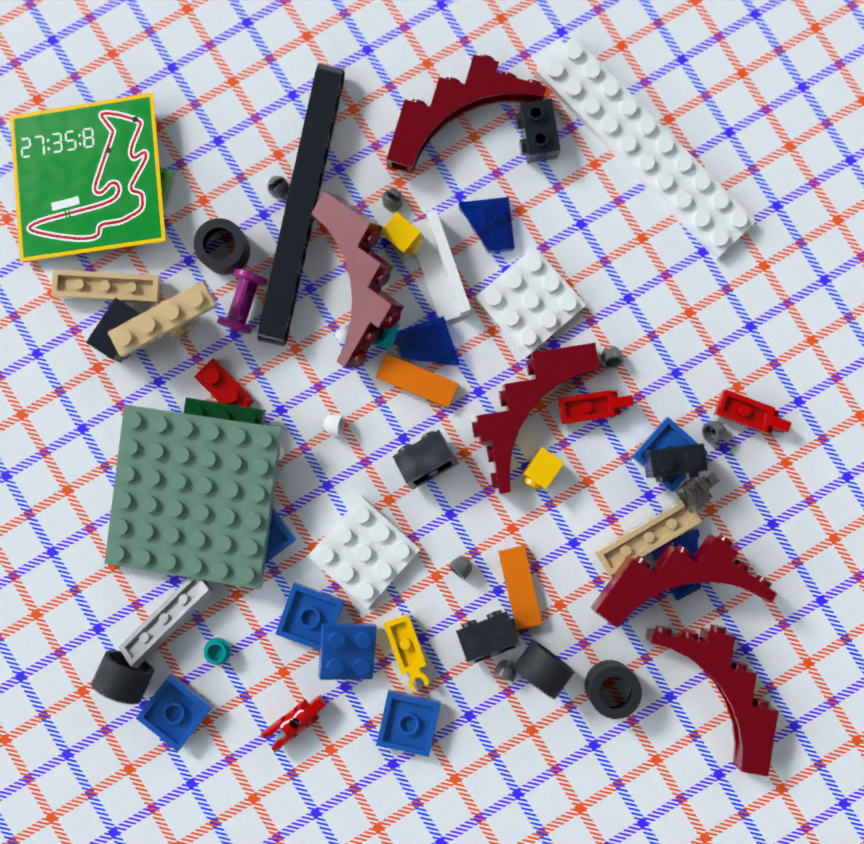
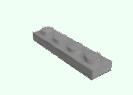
M188 578L118 647L130 667L138 668L214 593L206 580Z

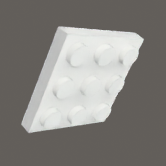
M535 246L475 297L478 304L525 358L586 306Z
M361 496L311 551L308 557L363 607L368 609L420 551V548Z

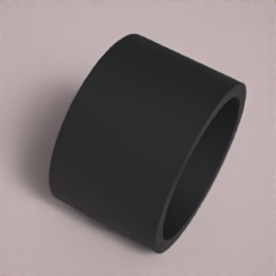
M223 218L211 219L202 224L195 234L193 242L195 254L211 271L220 275H231L234 269H242L247 264L250 257L249 241L241 229L232 221ZM218 231H230L235 239L233 252L224 259H214L208 256L205 252L208 239Z
M535 640L531 641L513 666L529 683L553 699H556L574 674V670Z
M109 650L105 652L91 682V686L97 693L110 700L130 705L139 704L155 670L146 661L138 668L130 667L121 651Z
M604 660L595 664L586 675V695L601 715L611 719H621L631 715L638 708L642 697L641 685L635 674L623 663L615 660ZM612 676H620L626 679L631 686L627 699L620 705L607 707L600 699L599 690L601 684Z

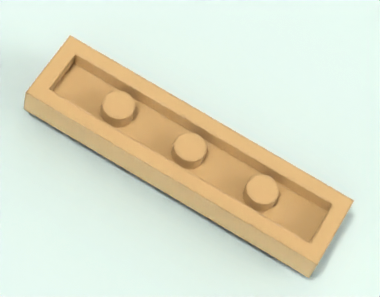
M53 269L51 296L113 301L116 297L125 302L160 304L162 278L159 275Z
M201 281L108 331V334L119 356L125 357L216 308L218 305L206 282Z
M685 498L595 551V554L607 574L611 576L618 570L627 555L634 559L638 555L643 557L702 521L689 499Z

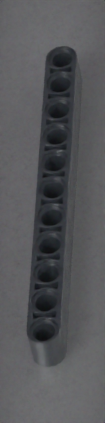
M318 63L258 327L257 340L261 342L285 346L288 339L314 222V216L311 213L319 199L345 81L344 68Z

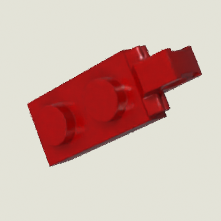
M214 358L194 376L218 402L251 407L250 405L254 402L251 395Z
M726 389L722 390L713 414L767 434H772L773 430L788 433L792 423L779 418V411L775 410V407Z
M611 390L557 398L561 425L615 417V415L621 414L620 408L634 406L632 395L618 397L617 391Z

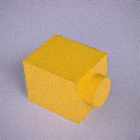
M398 212L394 214L380 232L407 257L411 253L415 254L423 245L424 235Z
M543 447L539 448L522 472V475L526 477L524 482L535 490H538L539 487L547 489L564 465V462Z

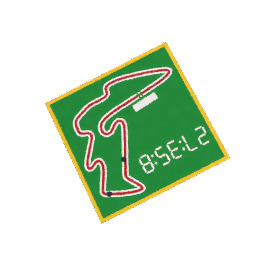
M153 93L10 116L20 262L166 241Z

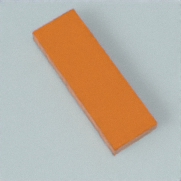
M385 353L375 377L446 408H449L459 384Z
M521 545L499 550L498 554L516 630L542 625L525 546Z

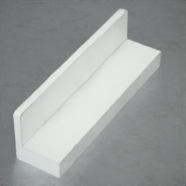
M437 210L426 212L425 219L411 223L424 235L423 245L416 252L439 321L444 323L470 314L471 307Z

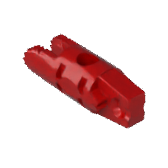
M321 695L310 703L304 699L291 711L261 732V735L265 739L272 736L281 727L286 735L278 739L271 747L275 753L319 719L317 713L326 706L327 702ZM297 718L300 720V723L295 724L292 719Z

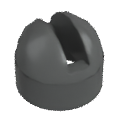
M273 176L268 181L267 189L272 197L281 199L288 194L289 185L285 178ZM280 181L283 182L277 185L273 190L271 189L272 186L279 183Z
M397 189L385 191L382 196L384 207L389 211L399 210L403 205L401 192ZM391 194L399 200L398 203L389 198L388 195Z
M612 346L610 349L606 347L601 353L602 365L605 368L619 367L624 361L621 351L615 346Z
M711 421L703 426L702 434L707 442L714 444L726 436V429L722 422Z
M457 557L450 563L449 568L458 577L465 580L471 573L472 565L468 558Z
M507 660L500 661L496 666L494 675L514 682L517 673L513 667L515 664L511 662L509 668H506Z

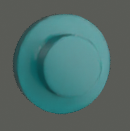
M213 638L204 647V657L213 665L225 663L231 655L230 644L223 638Z

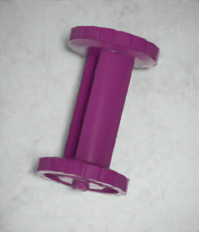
M234 269L233 275L239 278V282L227 318L218 317L217 323L230 328L234 332L239 331L251 334L252 328L245 324L257 287L267 286L268 280L253 272Z

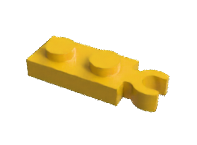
M407 613L385 621L383 624L401 675L408 672L410 674L408 680L409 688L412 691L415 690L414 679L422 678L425 686H428V675L420 669L427 666V662L410 614Z

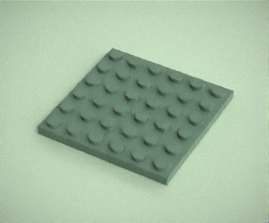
M124 405L104 564L254 589L262 588L283 427Z

